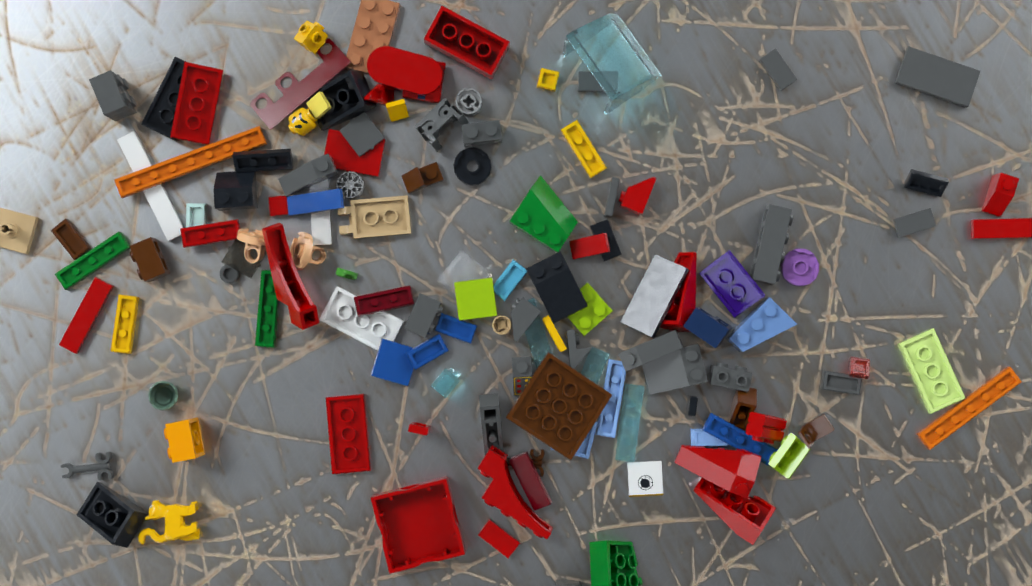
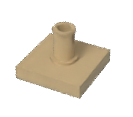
M0 207V247L29 254L39 218Z

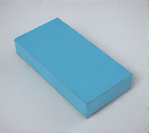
M512 260L494 283V293L505 301L527 274V270L515 260Z

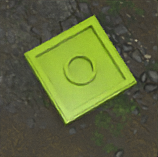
M492 278L454 282L459 320L497 316Z

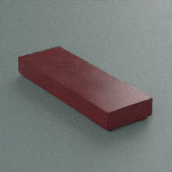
M410 285L354 297L358 317L414 305Z
M528 451L511 457L509 461L533 510L551 505L552 500Z

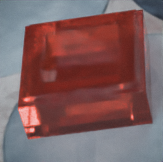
M850 357L849 376L868 379L870 377V359Z

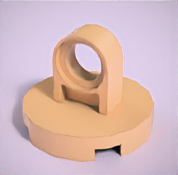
M239 229L237 239L246 243L244 250L245 259L250 263L261 261L266 247L262 230L256 229L255 232H248L249 229ZM252 249H255L258 253L256 259L251 257L250 252Z
M299 232V238H294L290 246V253L296 269L303 270L308 263H323L326 258L325 251L313 245V239L309 233ZM319 250L320 258L313 260V252Z

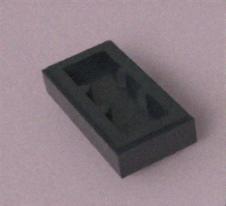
M911 169L904 182V188L941 197L949 180L945 177Z
M608 219L590 226L593 235L607 233L610 252L601 254L603 262L622 255Z

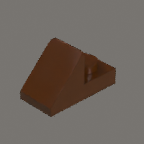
M437 162L422 168L416 167L402 175L408 194L444 181Z

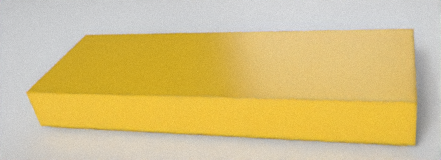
M578 120L561 129L562 134L590 179L607 169Z
M118 295L111 344L112 352L132 353L140 297Z

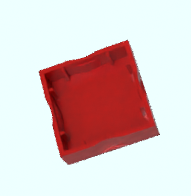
M447 476L372 495L371 502L377 525L382 534L383 550L389 574L414 568L426 562L442 561L465 555L466 549Z

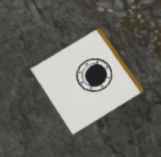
M662 461L627 462L629 497L663 495Z

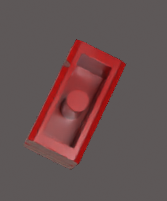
M756 412L749 413V424H747L745 433L751 435L752 440L774 444V441L781 442L783 440V430H785L787 423L785 419Z

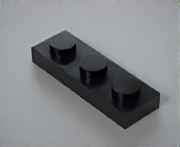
M291 149L233 152L232 155L235 173L293 169L294 166Z

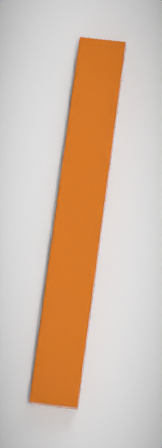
M258 126L114 179L121 198H125L233 158V152L251 151L267 145L261 127Z

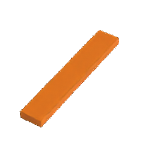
M1006 367L918 432V437L927 449L931 450L1022 381L1011 367Z

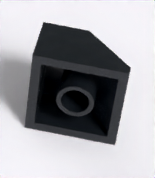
M235 171L219 172L216 174L213 189L215 209L226 211L258 208L256 171L235 173Z

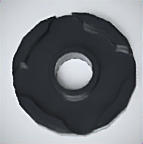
M475 147L466 148L455 157L453 164L454 172L462 183L470 186L479 185L489 177L491 160L482 149ZM474 161L478 164L476 171L472 172L467 169L469 162Z

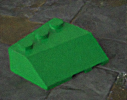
M540 175L509 223L553 252L558 253L578 221Z
M609 540L589 542L591 586H640L643 584L642 578L638 577L636 567L638 562L632 542Z

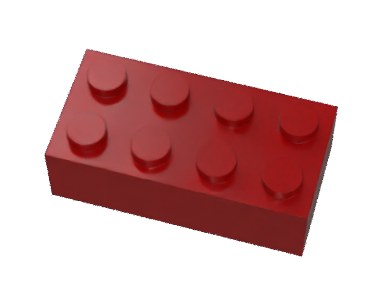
M441 6L424 37L425 45L491 80L510 47V41L444 6Z

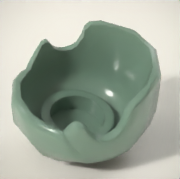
M156 382L149 389V402L155 409L162 411L171 409L177 403L178 390L170 382Z

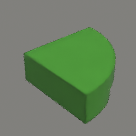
M337 268L336 275L339 277L357 280L358 273Z

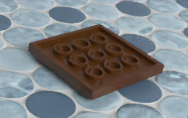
M547 352L506 418L567 459L572 460L612 394Z

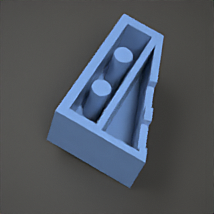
M767 297L725 339L739 352H744L797 325V323L770 297Z

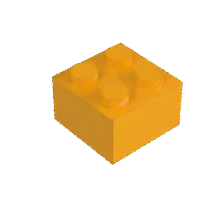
M198 417L165 424L164 436L169 442L167 452L169 459H172V463L195 459L205 455Z

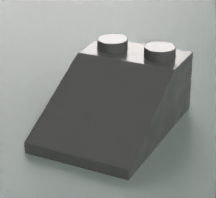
M699 344L684 346V348L642 365L649 395L708 382Z

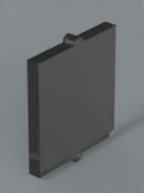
M237 239L231 247H228L229 251L221 262L252 278L258 267H261L263 259L256 263L248 262L244 257L246 243ZM252 249L250 252L251 257L256 259L258 253L255 249Z

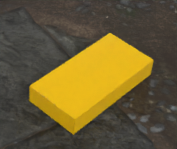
M549 315L542 318L559 352L566 350L567 348Z

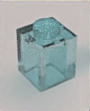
M445 368L431 387L444 398H447L461 381L458 378L460 374L453 368H450V370Z

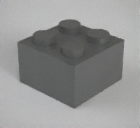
M110 70L89 79L105 116L114 121H119L137 113L135 109L137 104L133 96H130L128 93L129 85L125 78L122 79L119 74H115Z

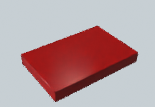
M329 129L324 155L329 154L332 157L337 170L379 177L386 140L383 139L374 146L373 150L370 149L359 157L340 131Z

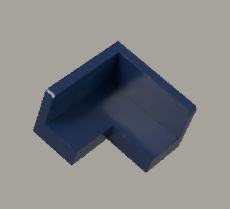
M699 306L695 308L684 324L687 330L715 349L721 345L732 329L731 325L717 316H712Z

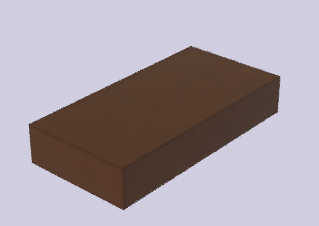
M64 219L51 230L74 260L91 249L68 219Z

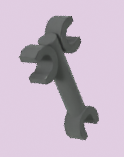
M106 452L105 460L101 458V453H97L95 459L98 463L77 466H73L70 463L62 464L61 468L66 467L69 469V473L62 475V478H69L76 473L99 471L97 475L99 481L104 480V472L108 473L109 479H113L114 472L110 469L112 453Z

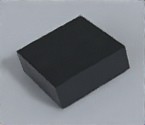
M688 395L686 415H696L697 397Z

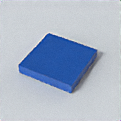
M382 338L371 376L408 386L413 366L405 352L413 347Z

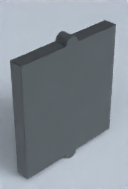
M365 112L354 120L351 119L350 123L339 130L359 157L370 149L373 150L374 146L385 139Z

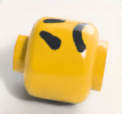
M302 107L289 116L290 124L288 127L293 134L305 136L316 128L317 119H315L309 108L305 109Z

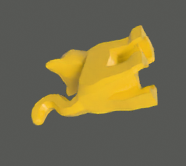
M159 500L152 501L149 515L145 517V520H158L165 517V532L163 535H159L154 529H143L138 535L139 543L144 544L146 536H150L156 543L178 539L185 541L200 539V529H197L198 522L185 525V516L196 513L198 501L191 502L190 506L180 504L165 505Z

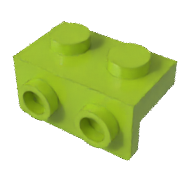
M790 433L783 438L778 451H775L770 456L768 464L781 475L790 479L811 448L808 449L797 436Z

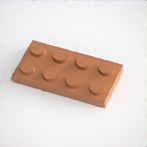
M361 0L346 56L351 63L345 67L346 69L363 71V73L369 74L367 70L369 55L379 47L390 46L400 3L390 0Z

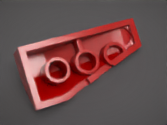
M701 478L693 490L738 536L752 545L776 509V507L758 496L753 495V497L748 496V498H744L704 478Z

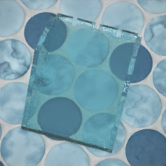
M609 13L570 32L565 37L562 53L564 57L575 50L610 98L604 111L606 115L661 76L656 66L651 62L646 52L618 14Z

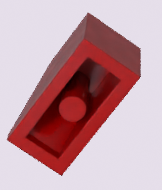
M1004 173L992 175L981 211L1001 217L1014 197L1019 178Z
M651 177L628 187L626 192L622 191L618 200L621 202L620 208L641 216L657 178Z

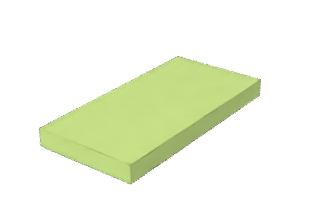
M934 328L898 343V347L929 414L965 399Z

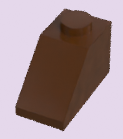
M750 388L748 392L735 391L728 420L729 423L746 431L747 424H749V413L754 412L757 407V389Z

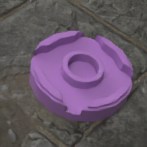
M794 249L785 255L783 263L780 264V271L783 278L789 284L805 286L817 278L819 262L811 251Z

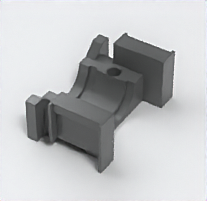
M444 98L415 125V128L425 141H428L438 152L442 148L437 141L441 127L445 123L454 122L455 120L461 125L468 124L469 121L464 114L460 115L455 106L451 105Z

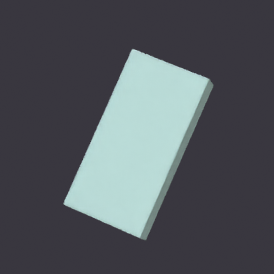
M186 203V228L207 224V204Z

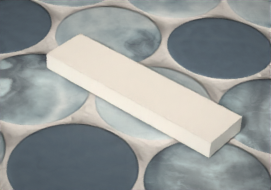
M329 179L310 186V193L330 190ZM331 210L311 213L313 245H332Z

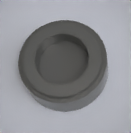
M227 264L220 270V278L225 283H235L240 277V271L235 265Z

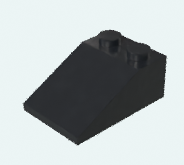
M349 70L317 90L308 98L310 100L318 92H323L332 106L327 113L320 119H317L321 131L353 119L377 106L376 103L364 100V97L371 90L363 71Z
M561 251L526 268L553 323L588 307Z
M97 482L76 515L112 545L128 548L148 513L107 486Z

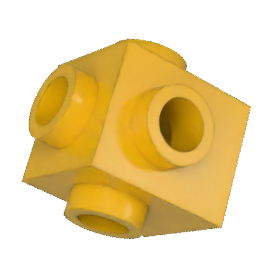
M306 20L300 26L299 32L293 39L306 50L316 54L319 48L325 44L328 35L323 31L325 28L315 21L313 24Z

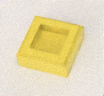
M318 92L306 103L315 119H320L332 108L323 92Z

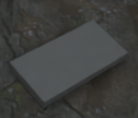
M908 46L895 83L967 108L969 107L980 71Z

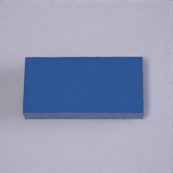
M441 313L435 331L472 343L477 325Z
M437 334L405 353L416 370L449 350L441 335Z

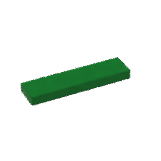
M118 231L55 273L63 288L68 290L130 249V245L122 233Z
M261 270L255 346L275 348L279 300L276 298L271 270Z

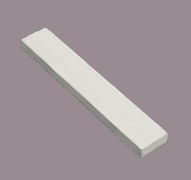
M135 131L117 139L133 172L152 166ZM160 184L144 190L143 192L167 240L170 242L180 237V228H184L163 185Z

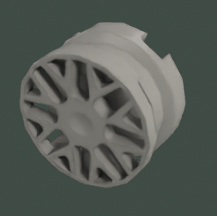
M464 88L457 94L455 102L459 113L471 117L480 112L482 98L477 90Z
M351 171L341 174L336 183L337 189H342L343 197L350 200L359 198L363 194L365 187L363 179L357 173Z

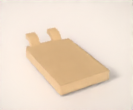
M408 195L350 200L351 206L337 209L338 216L349 215L350 223L348 226H339L340 235L353 234L354 239L411 234Z

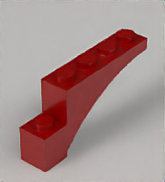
M277 223L263 228L262 232L277 300L288 306L291 323L304 330L319 324L317 307L312 302L298 274L289 250L283 224Z
M491 445L477 468L483 476L493 478L485 490L482 499H484L487 505L500 509V512L506 517L511 516L517 520L520 526L533 530V533L539 538L544 537L548 539L553 527L542 520L520 495L508 468L506 460L508 455Z

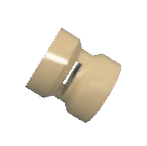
M498 316L493 320L492 328L497 334L504 335L510 331L511 321L506 316Z

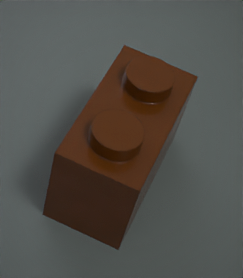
M150 237L130 246V256L133 262L137 263L139 268L137 273L141 280L152 282L171 274L156 238Z

